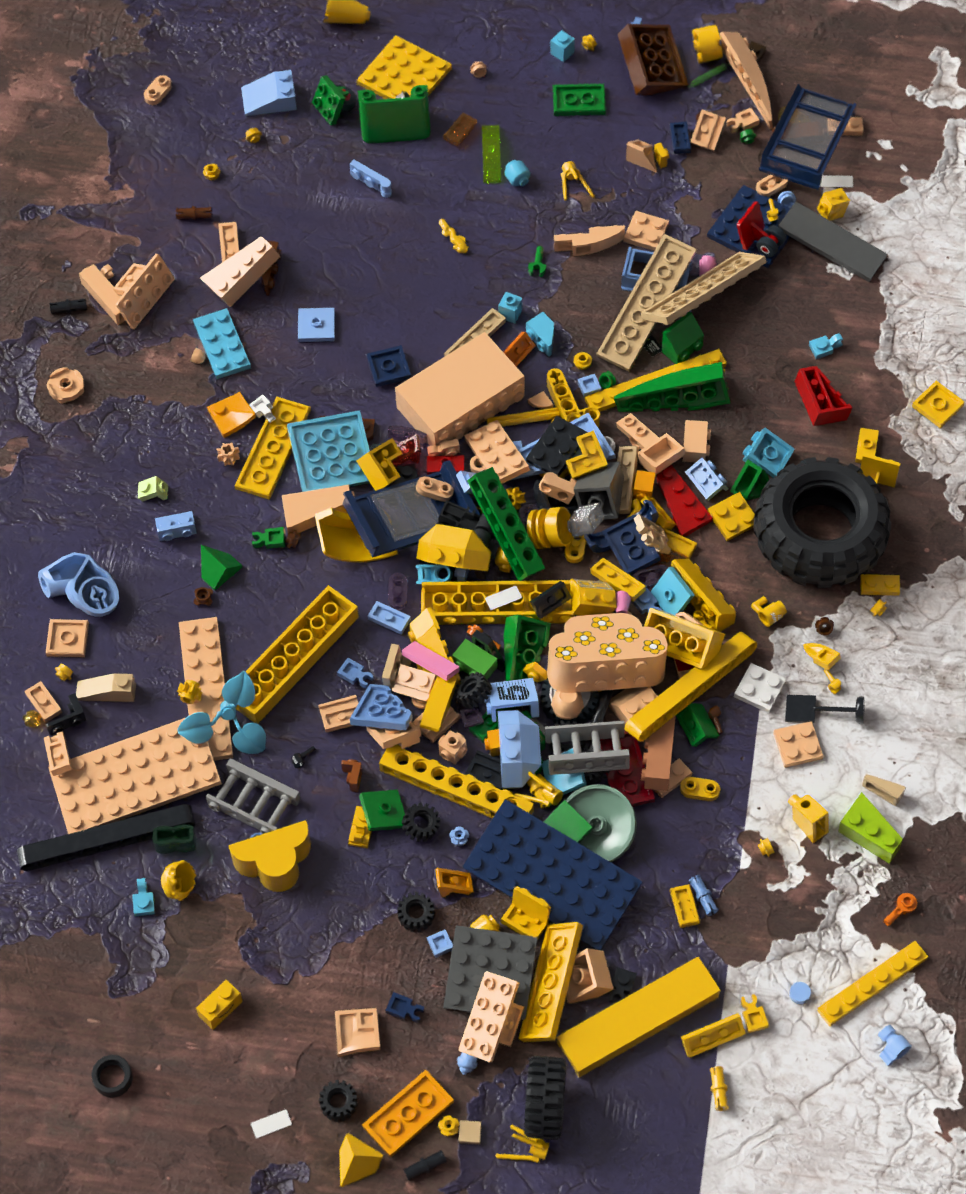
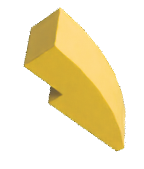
M437 676L421 719V728L439 732L450 708L451 699L455 693L454 690L457 688L458 677L453 676L446 681Z

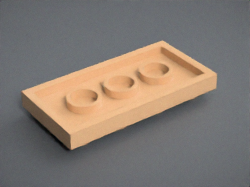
M498 420L464 435L466 442L484 469L493 467L502 484L530 471L529 465Z

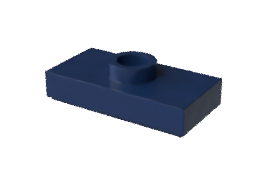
M687 122L670 123L673 154L691 153Z

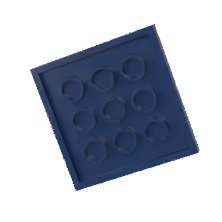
M743 185L708 231L707 238L737 253L744 252L763 255L757 249L756 244L758 241L756 240L748 250L743 249L737 229L738 221L755 201L759 202L765 224L763 231L766 232L770 226H778L791 208L773 200L775 209H778V219L769 221L767 211L771 210L769 204L771 198L762 196L757 191ZM786 235V241L783 245L778 246V251L773 257L765 256L767 263L762 266L770 267L791 238L790 236Z

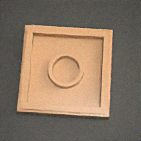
M50 619L46 656L85 657L89 621Z

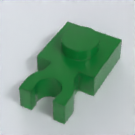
M284 527L265 529V533L252 532L253 538L259 539L258 541H252L253 548H260L263 545L267 549L285 547Z

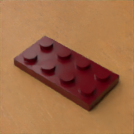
M625 731V737L620 738L621 750L629 749V769L610 770L609 774L605 772L608 785L621 792L633 807L655 802L653 790L644 789L645 781L641 780L642 768H646L643 764L637 739ZM612 738L600 739L602 751L613 750Z

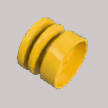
M555 507L549 510H532L527 518V534L534 543L535 549L550 548L551 546H569L573 538V522L569 511L565 507Z

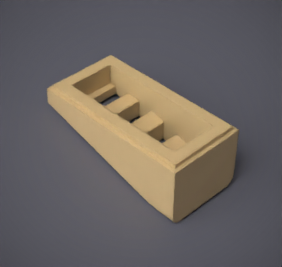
M868 774L864 776L862 783L864 788L894 806L899 803L906 790L905 786Z

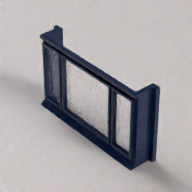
M797 84L762 153L759 171L819 190L823 173L850 118L856 114L857 104L854 103L853 105L804 89Z

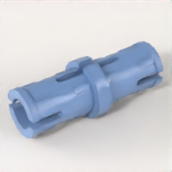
M695 875L696 880L694 876L690 878L689 882L696 893V899L701 902L706 915L711 916V912L713 914L717 913L719 909L716 907L711 897L712 893L710 889L706 888L701 875Z

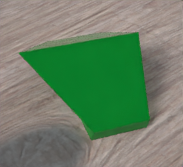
M748 459L730 492L733 494L740 492L746 501L759 498L762 489L770 479L763 468Z
M201 545L202 580L215 591L243 566L229 553Z

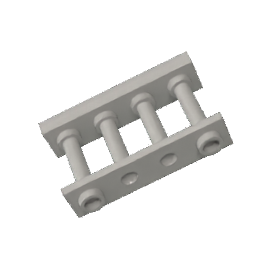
M624 721L546 726L545 742L552 743L554 755H548L549 775L629 769V749L621 750L620 738L625 737ZM612 738L613 750L602 751L600 739ZM592 740L594 752L582 753L580 741ZM572 741L574 753L562 754L560 742Z
M231 758L226 764L229 777L216 797L210 794L206 796L210 809L216 812L221 811L260 830L262 834L277 830L275 825L287 805L293 804L297 806L301 800L299 791ZM240 778L246 781L247 784L232 806L223 800L236 779ZM258 787L264 793L251 814L240 810L252 789ZM274 795L279 797L281 801L267 823L257 817L270 796Z

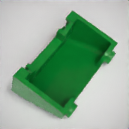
M427 85L413 87L411 89V97L376 100V95L371 90H358L361 135L364 142L384 143L421 140L430 136L431 127Z

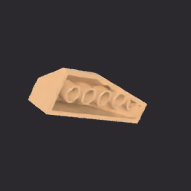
M721 32L720 40L724 55L769 129H772L770 100L762 72L756 62L755 52L753 50L750 51L747 39L745 37L742 38L740 33Z

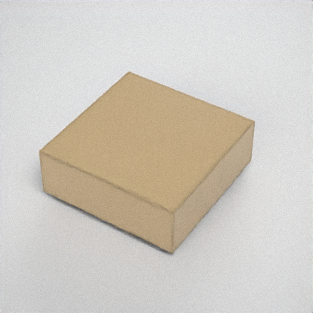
M460 1121L459 1144L480 1145L481 1122Z

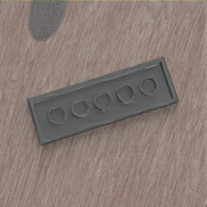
M798 202L793 204L778 225L786 235L868 282L871 281L888 255Z

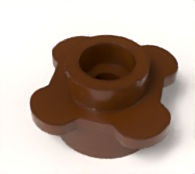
M200 587L194 591L195 599L193 602L195 605L205 604L210 606L212 604V589Z

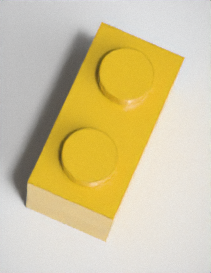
M225 980L196 1007L198 1016L212 1030L215 1029L243 1002L241 993Z

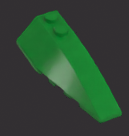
M722 362L669 373L614 396L618 412L643 411V409L660 411V408H671V411H678V408L698 410L730 403Z

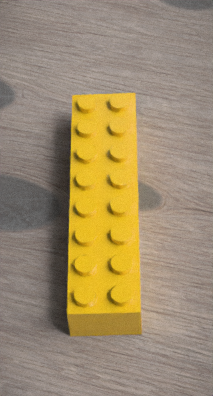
M328 585L245 671L254 684L255 699L248 707L237 705L236 710L252 722L258 724L359 618L358 606Z

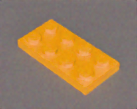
M425 1070L364 1122L362 1127L391 1158L453 1104L454 1099Z

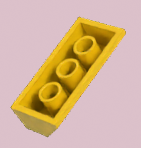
M674 559L671 567L675 568L694 593V597L689 603L695 610L703 611L707 624L713 626L719 632L734 624L736 618L734 607L731 604L728 605L722 593L715 590L711 580L703 576L699 566L696 563L693 564L690 559Z
M650 608L644 627L655 628L664 634L667 641V656L704 669L719 653L725 636L722 632L654 608Z

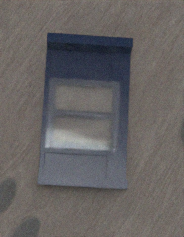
M450 460L443 462L439 472L426 475V477L446 482L453 487L454 493L449 502L465 509L468 506L470 507L469 512L472 513L473 509H475V513L480 515L470 495L464 493L456 477L457 472ZM421 477L356 497L353 496L351 490L343 492L345 497L343 505L372 558L418 545L419 539L438 524V518L445 502L422 496L417 492L416 484Z

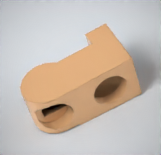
M547 472L539 483V489L548 496L569 504L575 495L574 487L577 480L571 478L570 481L558 477L555 473Z

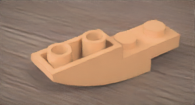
M625 226L589 227V233L554 235V252L572 251V256H582L608 249L624 240Z

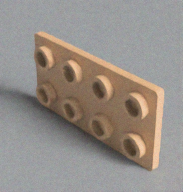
M155 254L146 266L133 263L113 288L116 294L122 295L115 305L131 329H135L175 279L159 254Z
M487 971L485 972L459 1046L460 1052L493 1062L499 1043L511 1047L524 1006L513 1003L519 982Z

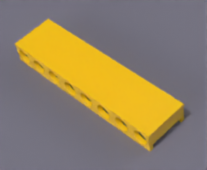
M570 580L422 582L421 613L426 608L431 607L439 625L505 624L506 617L522 615L549 623H566L569 619L575 617L572 614L571 599L542 619L537 617L530 603L531 600L559 581L564 582L571 595ZM517 586L522 596L521 599L490 610L485 600L486 597Z
M696 957L557 1036V1044L563 1050L579 1078L719 998L721 990L700 958Z

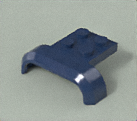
M649 500L643 501V508L636 514L602 532L591 533L587 530L584 535L586 542L593 552L601 553L612 549L623 571L630 576L661 560L656 549L647 546L641 540L642 535L636 530L637 525L634 521V518L640 514L654 523L657 522L658 512L652 501Z

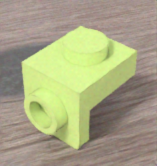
M155 476L139 482L138 499L142 502L157 496L162 500L167 499L168 484L159 477Z

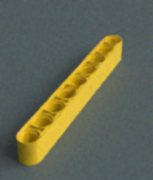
M743 632L737 633L721 646L719 653L704 669L694 667L632 716L625 725V731L640 742L647 739L752 655L757 648V642Z

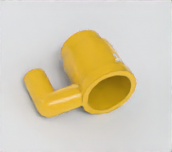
M763 596L752 603L751 608L758 614L761 622L766 627H770L773 623L780 620L787 613V610L781 601L772 602L765 608H762L761 606L768 603L766 597Z

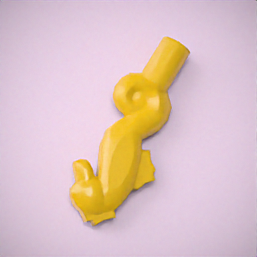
M441 219L439 224L443 229L442 233L445 237L450 236V241L454 244L453 249L459 253H467L468 247L465 243V237L457 236L455 229L449 227L445 219Z

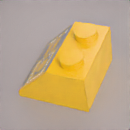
M570 579L573 615L612 614L617 608L615 590L607 582Z

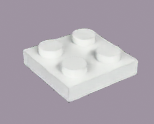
M751 663L735 691L734 697L770 713L786 683V678Z

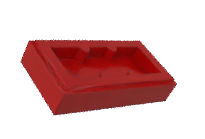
M464 455L427 456V475L439 472L443 462L448 460L451 461L457 473L460 470L464 471Z

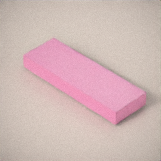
M416 641L402 650V656L446 681L459 672L460 666Z

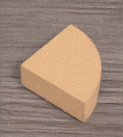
M544 391L528 399L529 405L534 408H553V403Z

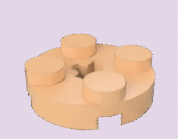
M65 367L59 368L49 376L50 379L47 382L48 392L58 403L64 404L73 401L84 393L83 377L75 369L73 371ZM64 382L70 383L68 387H62Z

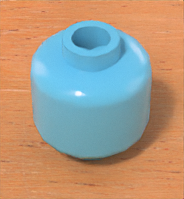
M520 160L509 162L504 172L512 186L526 185L531 174L524 162Z

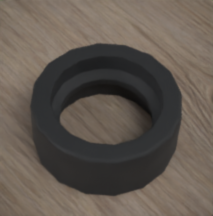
M108 1055L99 1059L93 1066L91 1073L92 1082L97 1091L103 1096L110 1098L119 1097L126 1093L131 1087L133 1080L130 1065L124 1058L117 1055ZM118 1065L124 1071V1080L116 1087L109 1088L104 1086L100 1081L101 1072L108 1066Z

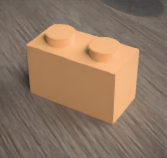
M685 421V456H683V462H697L699 459H705L706 456H709L710 445H707V440L711 438V429H707L708 422Z

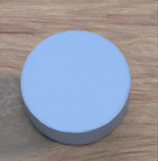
M803 982L794 983L789 992L791 1000L797 1004L806 1003L811 994L810 987Z

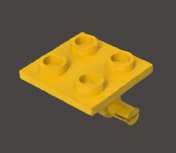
M863 454L860 467L863 475L866 477L870 475L877 484L895 488L900 463L876 457L875 455Z

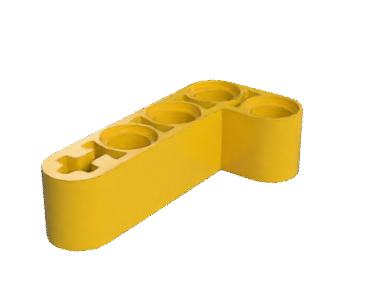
M556 368L549 370L547 373V388L555 407L559 409L560 418L571 422L589 413L597 427H599L600 411L595 407L579 410L563 372Z

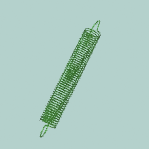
M721 64L717 69H724V67L727 69V67ZM713 69L710 73L716 72L719 74L722 72V69L716 71ZM705 73L703 76L698 77L694 81H700L701 83L707 81L706 78H712L714 76L713 74L707 75ZM691 81L693 84L690 85H693L694 87L698 86L697 83Z

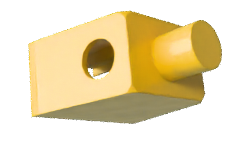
M794 794L789 798L788 803L792 806L793 820L812 843L829 833L828 812L810 795L800 798L797 794Z

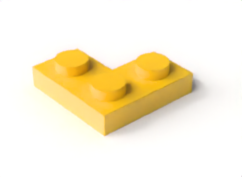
M594 430L576 437L582 455L566 460V465L572 479L608 466Z

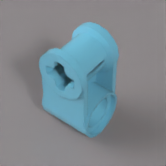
M416 565L418 569V581H416V584H422V582H449L453 577L452 569L446 565ZM443 568L448 571V576L445 579L439 577V571Z

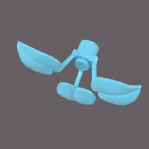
M245 671L227 681L223 686L222 696L224 701L221 703L220 711L217 712L212 722H210V717L207 713L196 712L185 718L177 729L178 734L190 742L196 744L205 743L213 735L211 726L217 722L219 717H222L225 720H233L239 730L232 737L233 744L239 751L247 754H257L265 750L266 734L263 727L257 723H247L241 728L236 717L237 705L248 707L255 699L254 684Z

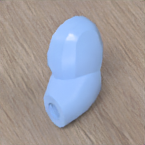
M74 552L61 557L38 572L40 586L48 598L67 595L69 601L76 608L95 617L108 615L117 607L119 591L116 582L110 573L100 567L91 555Z

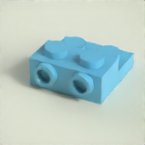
M764 428L760 432L756 431L751 438L753 441L752 445H748L742 454L745 455L743 458L745 463L749 459L774 478L785 467L795 449L767 428Z

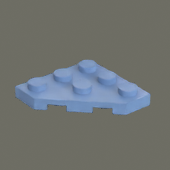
M369 684L350 717V724L361 727L406 731L413 717L412 712L404 707L403 702L397 695L394 696L389 686Z

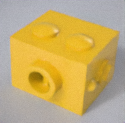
M842 188L823 193L817 210L822 217L829 221L842 218L850 203V199Z

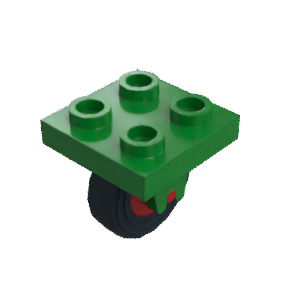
M326 75L320 79L312 104L329 125H335L341 111L353 109L357 97L351 89L346 86L335 85Z

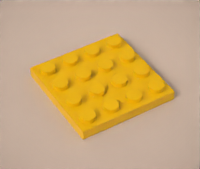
M395 35L357 79V85L373 91L384 99L396 98L397 95L404 91L411 96V89L413 87L427 85L429 96L452 69V64Z

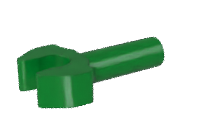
M538 246L536 249L535 262L528 264L530 276H533L535 269L540 270V277L546 273V265L542 263L544 250L542 246Z

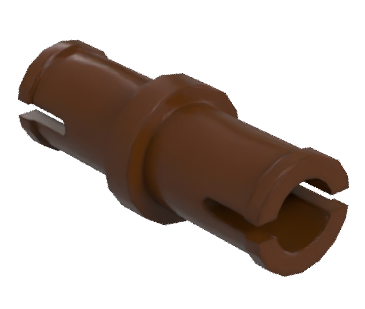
M192 206L191 208H176L178 213L176 214V219L192 218V220H197V218L213 217V214L208 213L213 212L212 207L197 208Z

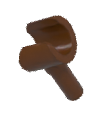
M715 705L710 708L708 715L713 720L718 734H721L723 731L717 717L722 715L719 707Z

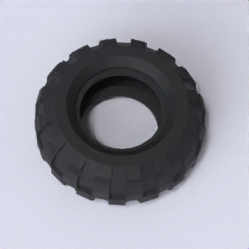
M816 457L801 460L798 465L794 463L780 470L774 479L771 478L767 482L756 504L754 534L758 538L757 545L763 556L768 561H772L771 566L782 576L788 575L793 578L794 583L806 586V583L817 585V588H831L833 584L838 583L840 586L857 580L858 575L867 574L877 565L878 559L884 554L891 530V511L886 497H883L879 485L870 475L867 477L863 475L861 468L852 463L849 465L839 463L837 458L827 457L826 460L817 461ZM826 505L843 513L849 520L852 528L840 538L818 540L804 534L796 526L793 516L805 507Z

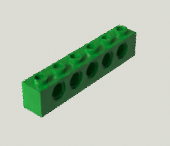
M491 467L473 475L467 482L518 581H523L544 570L543 561L539 557L534 543L530 540L525 526L521 522L494 468Z

